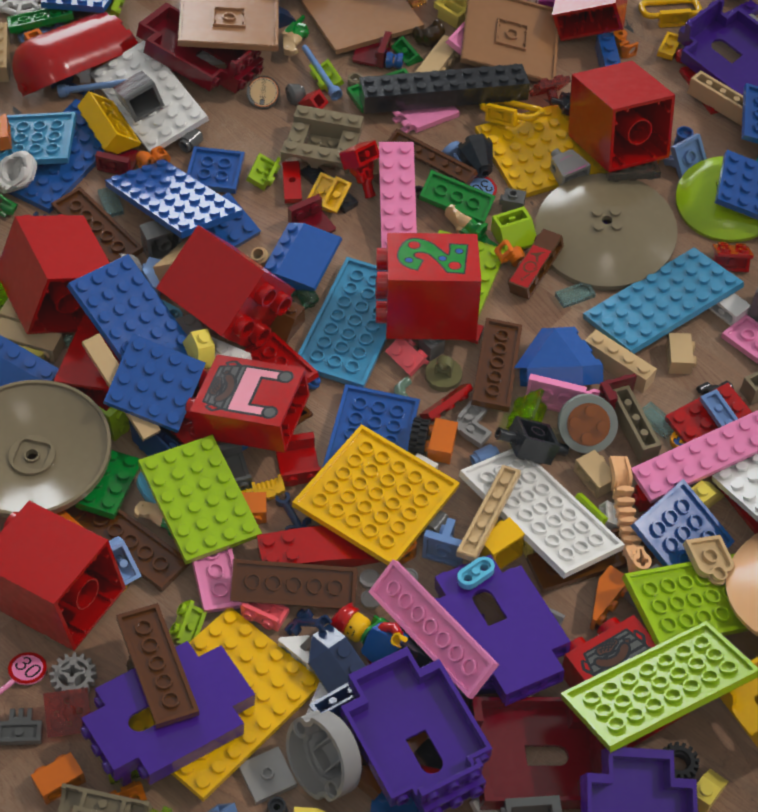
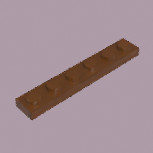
M396 129L387 141L414 142L415 159L467 185H470L478 174L476 169L399 129Z

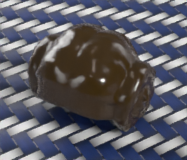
M439 19L434 20L432 25L425 29H421L418 26L413 29V38L416 43L428 47L437 44L445 34V27Z

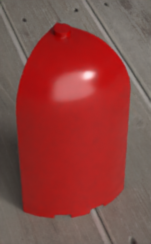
M108 12L94 13L24 41L16 49L13 56L12 69L18 90L24 97L53 83L121 56L125 51L137 45L138 42L131 30H126L122 25L123 21L115 15H109Z

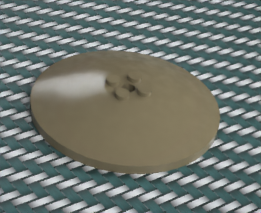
M608 173L580 176L558 186L541 204L535 222L536 236L541 233L542 229H546L562 235L564 247L550 268L569 282L585 288L602 291L623 290L633 283L646 279L649 274H655L670 261L676 247L678 234L673 211L658 192L636 179ZM609 220L611 223L604 224L602 221Z
M24 380L0 387L1 517L8 518L13 512H19L29 500L54 513H59L84 499L98 485L109 465L112 440L105 415L89 396L74 387L49 380ZM30 454L38 455L35 459L27 458Z

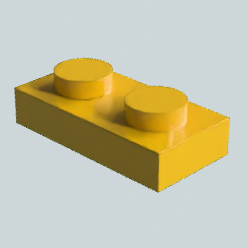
M667 31L658 49L657 56L673 60L675 52L680 45L678 34Z

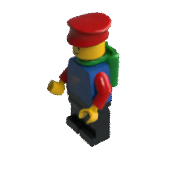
M353 603L343 606L331 619L332 623L330 624L344 636L355 643L361 642L363 644L361 652L369 664L405 647H408L419 668L434 662L406 632L401 630L398 623L389 622L385 618H379L376 615L370 621L360 613L359 608L353 606Z

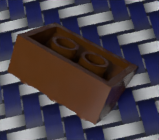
M292 301L288 311L281 316L277 315L269 327L271 328V333H276L288 344L305 322V307Z

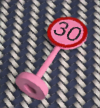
M33 652L20 653L13 657L8 665V673L11 680L0 688V695L15 682L20 685H31L41 681L47 671L44 658Z

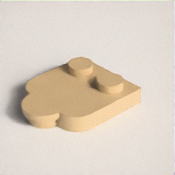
M721 535L685 540L683 546L695 572L700 577L708 578L714 585L721 586L725 584L728 573L734 567V562Z

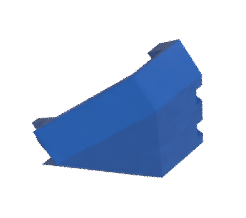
M575 327L541 328L514 368H520V386L524 387L528 386L530 374L576 385H592L604 382L603 364L593 356V350L585 340L579 337V332Z

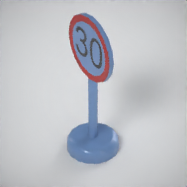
M459 141L448 144L442 150L443 153L461 161L457 156ZM476 176L470 183V186L494 196L497 193V186L489 177L480 178Z

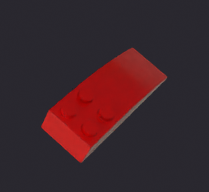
M323 525L257 535L260 561L356 567L381 562Z

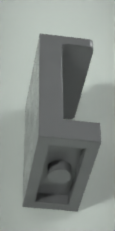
M226 442L218 444L240 490L252 488V476L249 474L244 459L242 445Z
M560 796L505 799L503 807H500V812H562Z

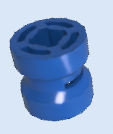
M387 52L385 67L402 69L403 53L393 54L392 52Z
M687 126L679 127L676 132L674 145L694 134L693 130Z

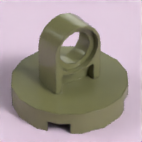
M441 355L426 366L425 380H427L432 389L448 392L451 388H457L460 385L462 369L452 358Z

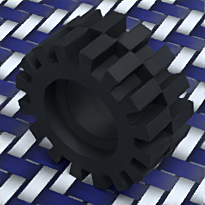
M414 417L408 452L424 455L430 420Z
M675 742L674 745L669 743L667 747L665 746L662 750H674V757H679L686 762L684 770L675 769V778L694 779L699 769L698 764L700 760L696 758L698 755L696 751L692 753L693 747L689 746L687 749L685 747L686 743H682V746H679V742Z

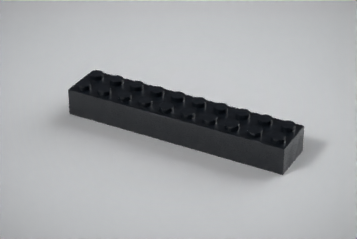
M523 64L359 77V96L364 114L528 100L530 82Z

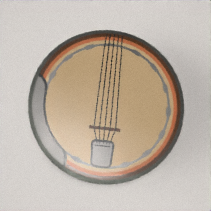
M258 76L248 84L247 98L256 108L267 109L278 101L280 89L273 78Z

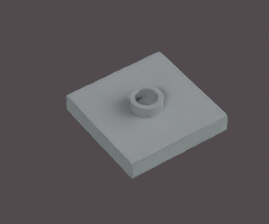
M279 746L246 760L239 767L256 805L297 787V783Z

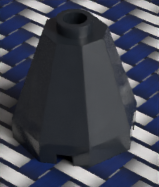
M482 133L470 135L465 138L466 142L458 144L457 156L461 162L476 169L478 177H487L492 173L493 143L489 137L487 139Z

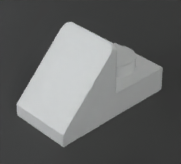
M311 636L280 637L278 639V646L288 652L296 661L298 660L306 669L313 672L308 665L309 651H307L311 645Z

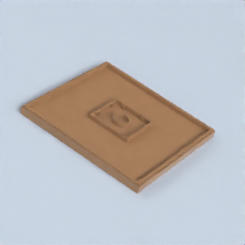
M181 0L178 46L278 52L279 0Z
M299 0L336 55L379 43L385 31L392 32L393 39L413 33V29L416 26L424 29L423 22L406 0Z
M467 0L460 62L477 67L523 64L528 80L554 86L556 82L559 34L552 16L553 7L526 0Z

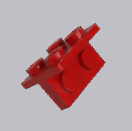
M726 242L713 244V261L728 271L749 272L750 260L754 258V254L746 244L736 243V245H729Z

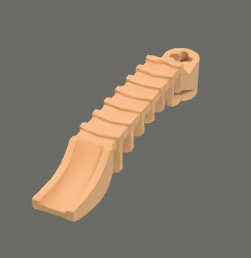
M610 456L611 491L613 492L612 499H614V508L616 509L615 517L618 521L619 537H621V541L625 544L622 556H625L629 573L647 570L652 563L651 557L646 554L644 546L639 545L642 540L630 526L638 519L634 517L636 509L632 508L635 499L631 498L635 490L634 487H631L633 480L631 465L627 456Z

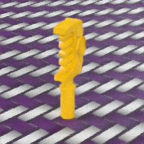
M281 474L277 475L278 478H274V480H266L265 482L256 483V485L255 482H251L252 488H246L241 492H266L267 500L270 501L275 499V496L285 493L286 490Z

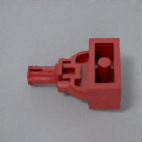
M376 140L358 143L340 152L339 155L343 169H349L350 173L356 178L357 184H362L365 199L376 196L372 184L374 178L373 160L379 158Z

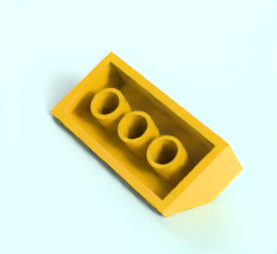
M88 91L77 107L81 112V116L87 121L88 127L94 132L95 138L102 144V149L106 152L119 154L140 146V140L114 101Z

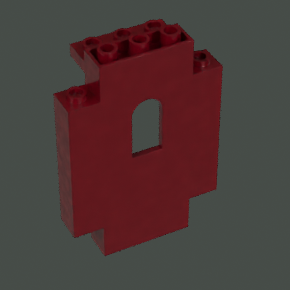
M167 2L138 24L136 36L146 41L143 53L208 91L221 85L236 94L263 71L264 59L260 57L262 51L178 46L180 10ZM205 51L224 62L227 67L224 69L217 68L197 55Z
M474 697L470 700L468 708L492 747L489 761L483 764L482 775L486 780L484 793L478 797L480 810H500V807L504 805L505 799L553 795L560 796L561 809H581L580 776L585 773L602 774L601 750L606 747L566 705L561 697H526L507 706L503 704L500 697ZM525 747H559L566 752L567 763L555 766H528Z

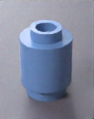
M489 444L473 451V454L470 455V461L474 465L496 456L500 452L496 446L493 447Z

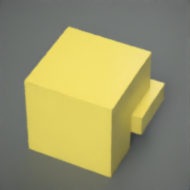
M467 0L435 1L434 8L438 10L437 17L452 27L459 28L465 21Z

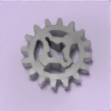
M73 652L72 657L64 654V660L58 658V665L51 666L53 671L49 673L51 686L54 687L56 694L61 692L63 698L67 694H70L71 699H74L75 694H78L81 698L83 691L90 693L89 686L95 687L94 679H97L96 666L92 664L91 658L85 660L83 653L80 657H77L76 652Z

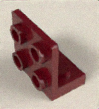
M385 31L379 43L356 49L352 62L383 68L387 52H390L392 32Z
M130 149L119 154L97 151L95 154L97 170L116 175L134 170L136 154L139 151Z
M319 194L288 207L289 223H305L329 233L336 231V227L322 211V198Z
M636 374L623 375L619 378L601 382L599 397L606 400L615 410L618 396L616 391L612 389L629 385L633 392L637 379Z

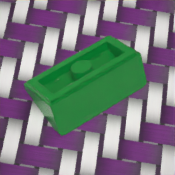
M403 35L391 45L396 53H403V61L408 67L423 61V58Z

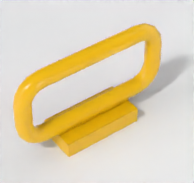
M643 0L638 5V9L643 17L659 19V28L685 26L690 18L696 16L702 10L698 0ZM690 3L694 5L696 10L676 9L661 10L660 13H649L646 11L645 6Z
M519 101L480 104V109L485 112V121L513 128L517 126V120L534 121L545 114L544 108ZM496 104L506 105L536 113L528 115L517 113V109L500 106Z

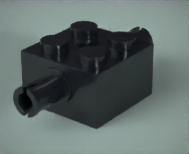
M515 416L509 430L498 427L495 432L496 440L510 442L515 456L521 460L527 459L537 464L551 465L556 454L566 457L569 453V446L559 443L551 426L546 423Z

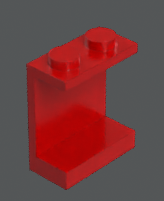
M313 432L293 434L286 452L276 451L279 471L284 486L293 487L298 484L309 483L321 470L317 460Z

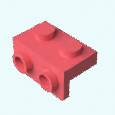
M396 339L385 352L412 377L424 363L428 365L429 361L426 359L428 355L422 349L417 350L414 347L416 343L411 339Z
M244 602L240 605L241 615L246 620L255 621L265 629H272L277 632L290 612V608L284 605Z

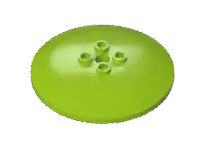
M724 156L708 158L690 167L681 177L676 190V206L683 221L698 234L715 241L732 243L758 237L757 219L715 203Z

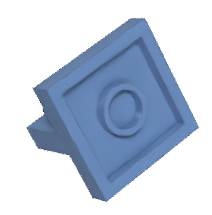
M694 134L670 147L672 154L669 158L663 159L664 165L676 167L678 177L681 179L690 167L707 159L700 134Z
M447 518L446 524L441 525L439 533L430 530L425 531L422 558L456 568L463 563V558L456 556V551L462 540L454 538L455 519Z

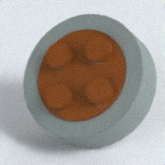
M580 394L572 397L563 405L558 415V430L562 439L570 448L577 452L586 454L593 450L599 452L608 447L616 436L618 429L616 412L606 400L597 395Z

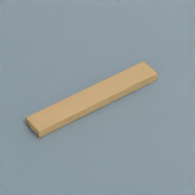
M99 333L83 341L82 346L110 388L119 363ZM125 413L143 441L160 433L161 429L158 425Z
M505 465L501 466L456 551L457 557L472 562L479 557L521 476V470Z

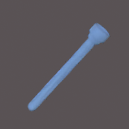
M303 45L302 50L327 86L329 97L333 101L339 100L343 95L342 90L339 86L333 85L309 47Z
M126 79L77 86L58 84L57 92L60 98L68 97L71 93L113 88Z

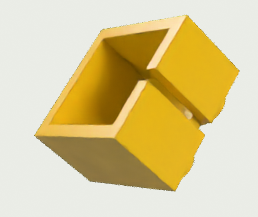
M510 517L504 521H499L494 526L479 557L491 554L500 570L522 556L525 533Z

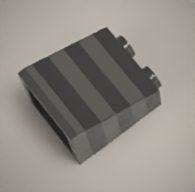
M143 71L113 87L117 98L135 122L165 106L154 81Z

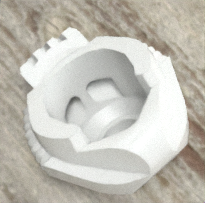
M18 151L1 160L0 192L5 194L27 188L34 181L37 162L30 153Z

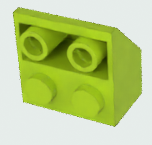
M524 206L492 216L491 232L499 244L507 239L512 247L520 246L522 249H527L533 245L536 232L532 217ZM507 245L502 247L505 251L508 250Z

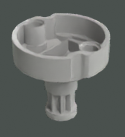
M319 710L295 719L291 723L286 736V751L292 772L301 787L317 800L326 798L328 802L352 792L357 787L361 778L362 753L344 721L330 711L321 713Z

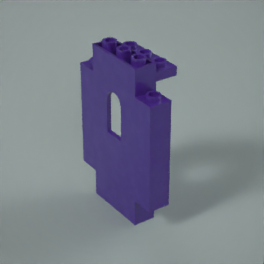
M712 1L707 8L700 10L694 18H690L685 26L680 28L678 42L684 46L681 51L680 61L695 73L701 70L743 95V88L746 83L758 86V21L739 7L726 15L722 12L725 1ZM716 41L724 42L741 57L731 63L716 52L711 45Z
M490 554L485 556L491 558L495 564L494 574L473 589H463L457 583V575L462 568L470 563L461 564L455 569L441 572L435 576V590L438 594V598H435V600L499 664L479 691L493 686L503 704L507 706L563 682L564 668L557 658L564 656L570 651L571 641L522 566L509 568L502 573ZM483 592L491 594L506 619L488 626L473 602V596Z
M188 641L175 647L197 703L199 716L158 729L154 725L144 731H134L128 724L130 718L148 708L135 669L133 668L95 688V698H93L97 710L81 718L82 727L80 731L85 740H90L93 754L95 757L100 756L105 773L107 775L111 774L114 781L119 780L123 787L130 784L131 772L137 769L142 779L146 778L149 785H152L244 734V722L238 714L255 705V693L222 645L199 657Z
M405 647L348 674V684L356 699L341 706V717L353 734L360 752L391 807L396 804L401 806L407 803L411 797L419 812H443L450 807L452 809L458 808L464 803V800L470 797L475 799L484 793L486 780L482 775L483 764L489 761L492 747L440 659L419 668L408 647ZM424 731L443 763L441 770L434 774L427 773L421 768L406 741Z
M621 747L610 753L607 748L601 750L602 774L585 773L580 776L581 812H698L697 779L675 778L674 750Z

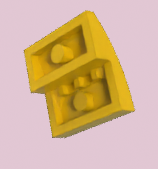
M320 172L307 199L319 194L322 198V210L337 214L352 183L336 176L334 178Z

